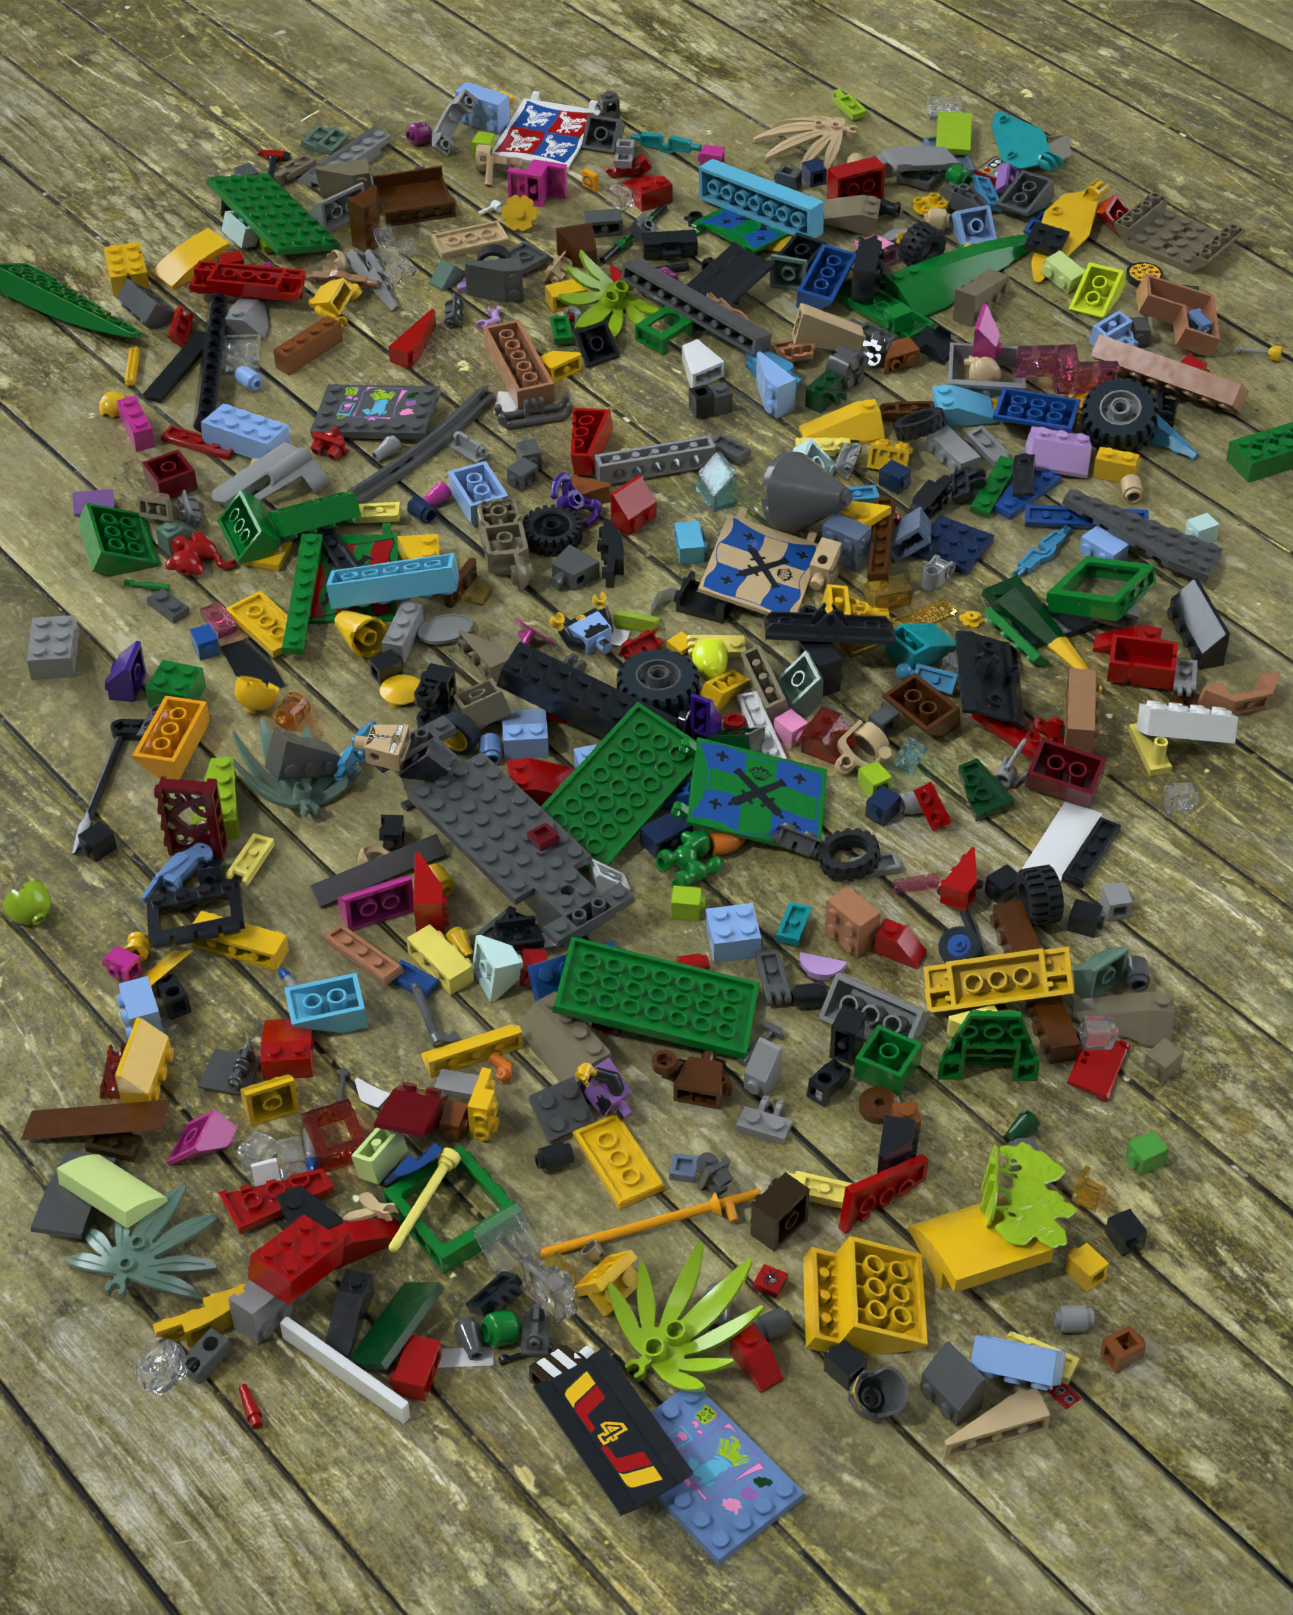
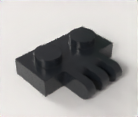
M502 1271L466 1303L469 1312L485 1317L496 1309L504 1310L507 1308L506 1303L511 1304L515 1300L514 1296L519 1297L523 1293L519 1287L522 1281L517 1274Z

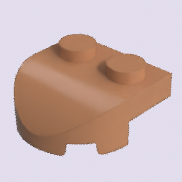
M793 339L770 344L772 353L791 363L810 360L814 356V342L794 345Z

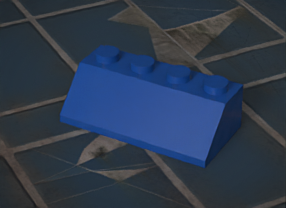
M823 244L797 291L796 307L799 308L800 303H804L820 310L831 305L852 268L857 253Z

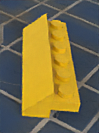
M1069 946L948 961L946 964L923 967L926 1005L931 1013L1075 994L1074 973Z

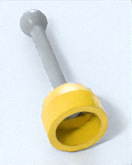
M1237 346L1235 352L1267 354L1271 360L1280 362L1282 346H1272L1268 351Z

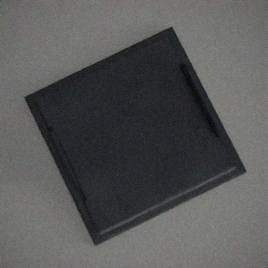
M926 325L914 341L921 353L942 365L949 359L950 342L957 343L951 339V332L940 325L935 329Z

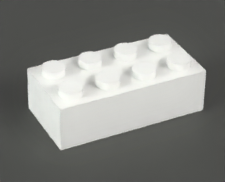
M1147 700V704H1139L1136 730L1150 736L1235 744L1238 717L1233 715L1231 710H1226L1223 707H1212V710L1201 705L1191 704L1190 708H1188V706H1182L1180 703L1169 702V705L1166 706V704H1161L1159 701Z

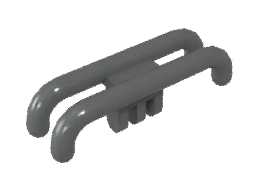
M564 393L562 401L557 404L544 406V398L539 397V404L536 403L535 398L531 399V405H529L528 399L523 400L524 409L504 412L500 404H496L494 410L502 427L514 429L565 420L573 413L574 405L570 402V395ZM566 408L565 411L561 413L545 415V413L557 412ZM525 417V419L514 420V421H507V420H506V419H515V418Z

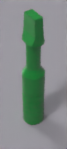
M124 580V586L170 591V584Z

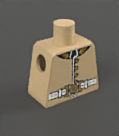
M821 538L810 563L809 585L814 590H820L821 587L826 588L827 584H833L842 569L841 542Z
M373 725L368 737L356 735L354 748L365 751V758L368 764L400 771L411 742L409 725Z

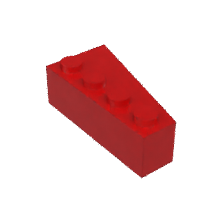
M573 408L571 460L574 475H594L595 455L603 454L613 431L610 409Z

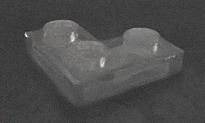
M391 224L372 230L384 265L419 254L414 237L397 241Z

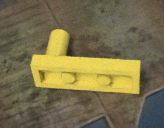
M1137 723L1129 724L1128 731L1149 776L1171 773L1172 766L1166 755L1168 740L1164 737L1146 735L1136 730Z

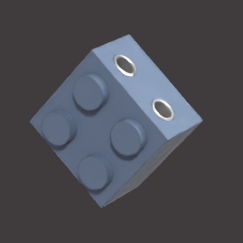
M835 513L823 524L822 537L841 542L842 566L857 572L869 560L871 527L840 513Z

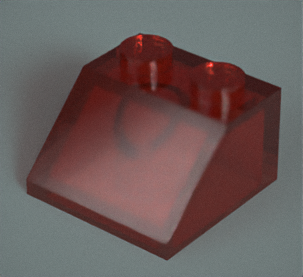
M822 706L802 732L801 752L835 765L837 759L842 755L837 748V743L852 727L842 713ZM853 735L846 740L847 745L853 751L857 746Z

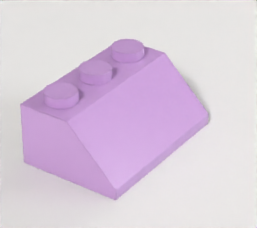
M1031 427L1025 448L1027 454H1035L1036 470H1049L1052 473L1087 478L1092 448L1089 436L1082 433H1068L1063 430H1050L1045 427Z

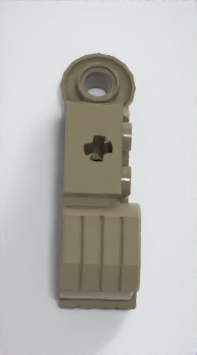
M510 497L506 498L507 502H503V498L489 500V504H486V501L483 500L477 506L479 534L488 572L511 575L512 584L517 585L520 592L527 587L529 582H534L532 565L529 563L528 544L518 502Z

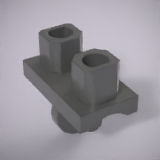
M876 333L872 334L870 342L864 340L863 347L868 351L866 355L869 357L868 365L871 367L878 366L881 363L882 356L885 359L890 344L887 340H884V336Z
M709 1152L702 1153L698 1157L696 1167L702 1175L697 1185L701 1191L708 1188L712 1195L715 1192L718 1197L728 1190L727 1185L732 1182L733 1177L728 1171L731 1161L727 1156L723 1157L720 1163L718 1158Z

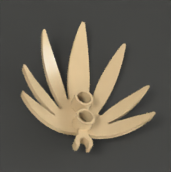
M795 117L773 123L775 128L754 137L753 143L768 138L797 134L782 141L770 150L765 156V162L796 147L815 141L807 150L802 162L816 159L827 147L824 161L827 175L828 168L832 167L839 152L842 137L856 138L857 126H845L844 117Z

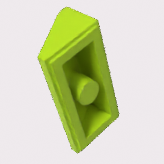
M619 610L614 614V626L639 631H651L657 628L660 622V617Z

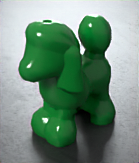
M705 829L695 832L684 831L681 834L683 845L679 846L673 853L663 849L657 854L655 859V866L661 873L673 867L680 870L675 874L677 878L671 883L672 889L673 886L689 887L691 884L703 880L708 874H717L724 866V861L720 856L712 857L706 864L697 860V857H703L711 849L712 840L709 832Z

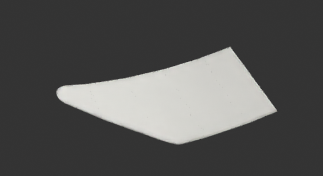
M360 1078L355 1079L359 1098L364 1103L379 1108L390 1095V1093L380 1090Z

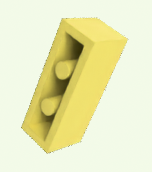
M429 924L407 937L408 954L429 975L439 979L440 985L450 995L474 982L473 963L470 959H465L459 953L458 948L454 944L451 945L445 939L442 932L436 931Z

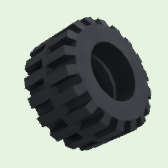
M920 221L918 224L915 223L912 227L908 228L900 240L898 257H900L903 263L911 266L941 255L946 249V236L943 232L925 221Z
M1047 864L1020 869L1016 877L1017 901L1022 900L1032 927L1059 923L1064 912V897L1059 877L1054 868Z

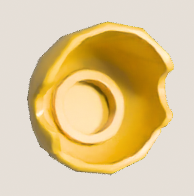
M116 391L104 394L99 403L101 416L108 414L111 418L119 416L116 400L123 399L126 396Z

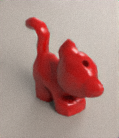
M198 531L190 536V540H187L182 535L173 539L171 546L174 555L168 559L165 567L168 570H175L181 575H202L204 567L201 564V559H214L217 567L224 570L234 568L237 565V561L235 559L228 562L223 561L216 545L207 539L202 531Z

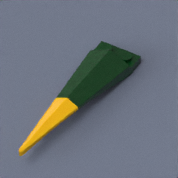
M1018 575L983 589L982 596L993 609L1030 633L1072 668L1089 669L1032 588L1026 586ZM1100 685V687H1099V692H1100V693L1102 692V686H1101V685Z

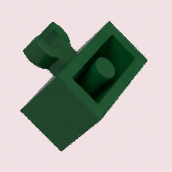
M827 369L806 387L805 407L822 413L833 403L840 406L841 400H847V393L843 391L844 376Z

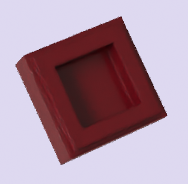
M547 823L527 832V838L540 852L560 842V836Z

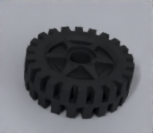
M543 505V509L537 507L535 511H529V515L526 514L522 520L528 549L530 548L532 553L536 551V555L541 556L544 553V557H549V554L557 557V554H561L569 545L578 548V545L581 543L582 522L577 512L571 511V508L567 507L564 509L562 505H559L558 508H556V505H551V508H548L547 505Z

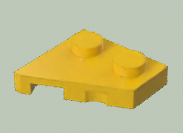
M851 501L847 508L837 513L871 527L890 515L891 507Z

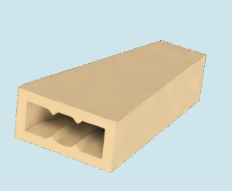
M800 303L792 338L794 345L814 342V348L835 350L840 344H845L861 351L864 340L866 341V334L863 333L862 326Z

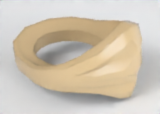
M363 847L359 852L357 864L361 865L368 862L367 857L372 854L385 855L390 852L382 847Z

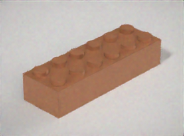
M520 320L483 327L484 346L517 410L524 409L523 400L528 399L529 405H531L532 398H535L536 403L539 404V397L544 398V405L555 403L554 383Z

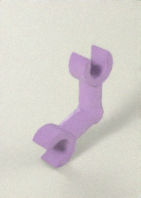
M498 305L495 310H491L488 306V315L492 317L491 319L476 322L477 329L481 328V333H483V327L500 324V308Z

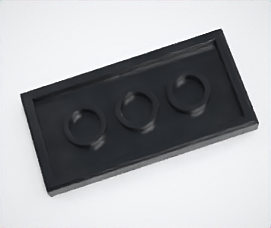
M1049 612L1067 638L1106 625L1093 621L1090 617ZM1012 621V625L1035 648L1045 646L1038 639H1036L1034 636H1032L1030 633H1028Z

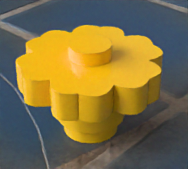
M518 195L508 198L506 201L507 205L502 207L501 217L506 220V226L513 231L518 229L526 231L532 228V221H536L538 218V209L533 207L534 201L525 195L521 198Z

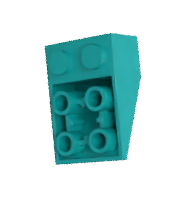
M902 623L894 628L896 645H885V652L898 663L909 664L913 670H915L917 663L929 666L956 651L955 640L934 623Z

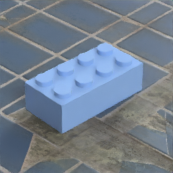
M222 404L201 422L204 443L210 445L216 443L225 450L231 448L234 453L251 459H260L283 442L290 444L289 425L232 407L228 404Z

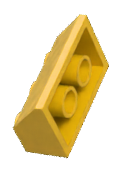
M136 1017L115 1074L121 1103L158 1101L161 1082L165 1081L167 1077L168 1062H172L174 1057V1048L170 1045L169 1037L142 1018Z

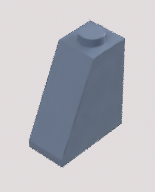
M921 507L903 516L893 532L891 557L895 563L931 543V521Z

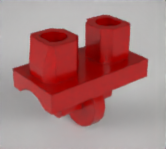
M332 428L330 432L325 431V434L313 431L311 434L313 443L310 448L313 454L320 456L324 449L328 450L326 455L331 460L337 461L341 455L347 456L349 450L345 448L344 436L340 435L338 428Z

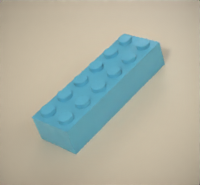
M455 553L332 570L326 587L331 609L346 610L350 606L366 607L371 603L377 602L379 604H387L391 600L400 599V601H408L412 597L429 598L433 594H452L457 589L459 571Z

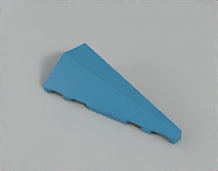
M1158 415L1156 434L1149 444L1158 448L1163 446L1169 448L1175 455L1179 453L1186 455L1192 462L1197 460L1198 452Z

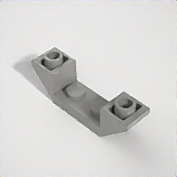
M467 89L462 90L447 105L432 132V147L444 157H447L455 143L451 140V137L463 115L470 114L478 101V98Z

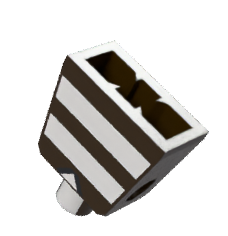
M561 1345L529 1366L530 1382L536 1385L545 1380L552 1379L587 1360L594 1354V1351L590 1347L584 1346L576 1353L567 1345Z

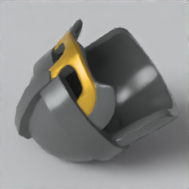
M885 1366L877 1371H862L851 1384L847 1397L854 1411L860 1417L869 1421H880L903 1410L908 1401L909 1390L904 1376L897 1369Z

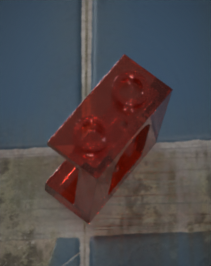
M349 1099L336 1101L330 1105L301 1113L303 1128L305 1127L317 1157L319 1169L323 1168L328 1173L354 1164L351 1155L366 1138ZM344 1120L352 1140L327 1147L320 1127Z

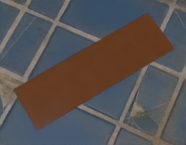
M170 1100L33 1110L21 1140L161 1130Z

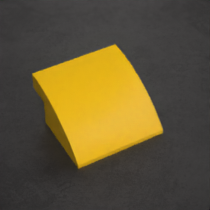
M1006 1196L997 1198L998 1206L1009 1205L1010 1203ZM981 1203L908 1226V1230L940 1290L951 1287L954 1293L1052 1262L1054 1248L1041 1243L1036 1237H1033L1025 1245L1007 1243L1005 1237L995 1230L996 1224L1003 1221L1005 1216L996 1210L992 1224L986 1227L985 1213L980 1212ZM1008 1212L1010 1216L1016 1217L1015 1213Z
M849 1236L836 1253L811 1247L803 1257L806 1349L826 1352L831 1346H837L841 1341L845 1340L860 1354L880 1355L917 1350L928 1345L922 1254Z

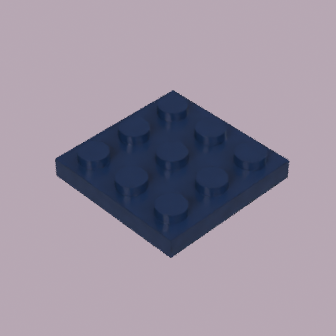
M939 515L931 525V543L911 555L928 562L934 555H939L943 560L955 562L954 571L967 576L994 542L995 535Z

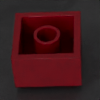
M179 449L142 462L145 482L154 493L169 494L171 500L181 496L183 490L186 491V494L198 490L195 470Z

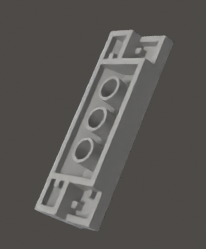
M376 124L309 169L298 178V182L311 188L316 184L319 185L315 171L316 166L366 158L368 163L381 155V148L392 141L391 135L378 130V124Z

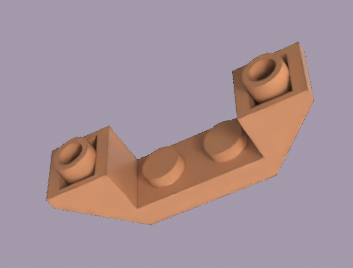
M1277 671L1259 675L1253 691L1236 693L1234 695H1230L1223 683L1207 685L1203 687L1197 702L1199 705L1211 710L1212 707L1226 708V710H1231L1233 715L1266 709L1280 673Z

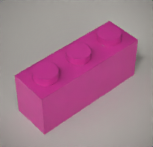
M136 396L116 400L120 421L136 452L155 447L152 427Z

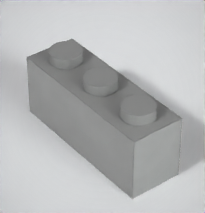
M948 425L933 434H928L925 443L927 450L939 462L944 464L951 473L967 466L971 471L980 468L981 456Z
M402 601L382 641L383 652L392 649L397 656H401L404 664L418 637V629L424 623L422 604Z

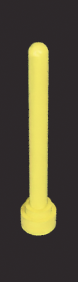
M443 1148L438 1156V1168L389 1244V1250L392 1253L399 1250L447 1171L455 1169L460 1162L461 1157L455 1150Z

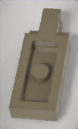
M302 154L280 166L279 171L274 173V180L280 185L285 184L287 180L296 178L317 165V161L309 155Z

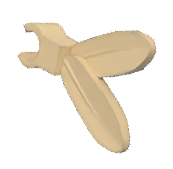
M364 1192L360 1194L359 1200L365 1208L349 1212L342 1219L344 1222H352L377 1216V1218L392 1221L390 1213H399L394 1203H379L373 1194Z

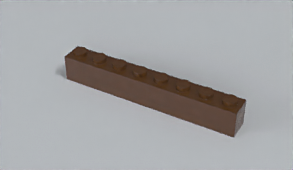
M1022 900L994 904L993 914L990 915V924L993 929H996L997 942L999 946L1003 947L1004 954L1041 949ZM1061 996L1024 1001L1026 1015L1033 1022V1033L1039 1037L1041 1053L1046 1055L1049 1064L1076 1060L1079 1054L1080 1042Z

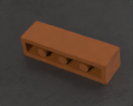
M327 315L275 348L276 369L291 375L343 341L341 322Z

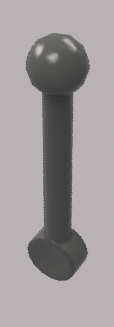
M346 1068L339 1070L340 1085L338 1099L334 1103V1107L337 1110H341L344 1107L342 1099L345 1078L349 1076L348 1069Z

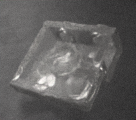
M530 1254L521 1260L523 1291L537 1304H540L545 1312L558 1324L565 1318L572 1317L578 1309V1306L574 1303L577 1290L573 1288L574 1280L567 1271H562L556 1264L547 1270L542 1261H536Z

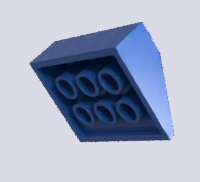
M1003 387L993 419L1072 432L1075 430L1078 421L1081 399Z

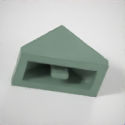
M441 259L429 283L443 292L466 277L465 271Z

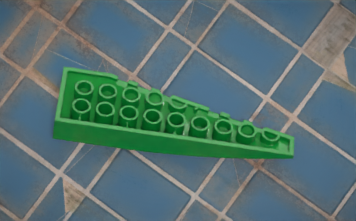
M1029 234L972 244L896 271L885 277V292L927 318L952 306L956 288H962V285L965 283L970 284L971 279H978L979 275L988 269L998 272L1001 269L1005 270L1011 262L1020 260L1021 255L1030 253L1031 251L1024 249Z
M0 263V293L5 294L6 298L17 300L42 313L81 327L126 337H142V332L127 323H122V319L111 316L109 311H102L101 306L84 295H77L76 290L66 288L67 285L65 283H58L57 278L27 263Z

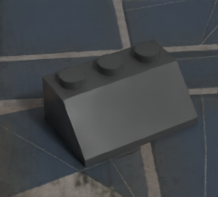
M129 279L126 280L116 297L122 302L121 306L131 311L130 314L137 319H141L140 322L148 328L153 326L159 329L172 323L175 309L154 291Z

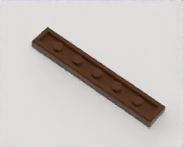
M878 498L875 499L874 504L890 506L891 514L872 525L867 569L868 581L889 580L896 499Z

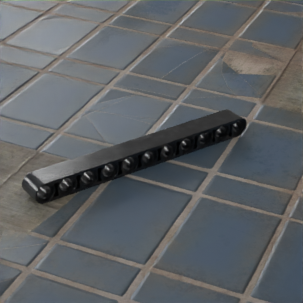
M219 293L213 294L205 324L193 420L194 429L202 433L201 422L216 410L226 327L225 318L228 309V298Z

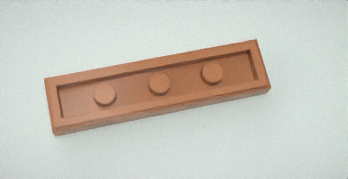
M343 924L324 936L325 943L385 986L404 973L401 965Z

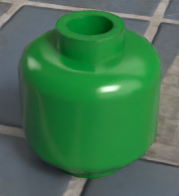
M954 164L945 172L946 184L952 182L957 185L962 183L970 185L972 181L970 170L959 164Z
M508 1309L488 1313L480 1325L482 1339L493 1348L515 1344L519 1338V1333L522 1332L521 1319Z

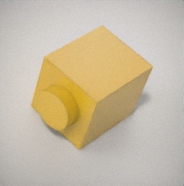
M1085 1243L1080 1248L1075 1247L1068 1253L1065 1272L1086 1292L1106 1279L1109 1263L1088 1243Z

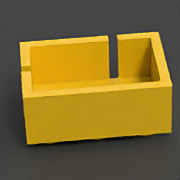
M140 242L103 247L113 296L119 294L127 280V276H131V281L150 289Z

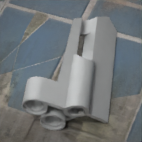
M283 442L212 491V500L215 503H222L227 508L240 490L252 494L271 481L269 486L254 495V497L261 501L299 478L304 483L306 489L317 493L329 485L330 480L306 449L302 447L298 449L287 442Z

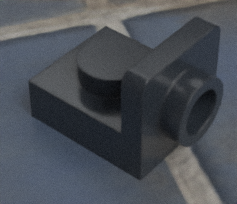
M224 859L200 863L197 869L200 885H211L223 881L222 874L226 868Z

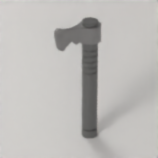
M413 983L411 989L430 1034L429 1039L432 1046L439 1048L448 1043L461 1041L456 1031H451L449 1035L439 1032L420 983Z

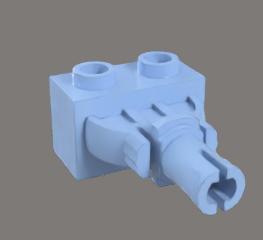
M1120 310L1095 324L1089 339V343L1095 346L1099 334L1138 347L1139 342L1134 339L1133 332L1130 330L1133 321Z

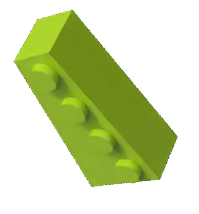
M234 756L211 758L204 779L206 782L207 778L217 779L227 840L240 839L236 768L233 765ZM200 806L199 809L205 810V807ZM194 813L191 826L196 828L199 822L207 820V818L200 817ZM201 828V829H200V831H202V832H203V829L206 830V831H209L208 828Z

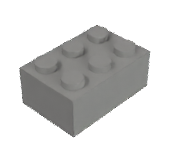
M75 615L32 618L27 655L31 680L75 677L79 640Z

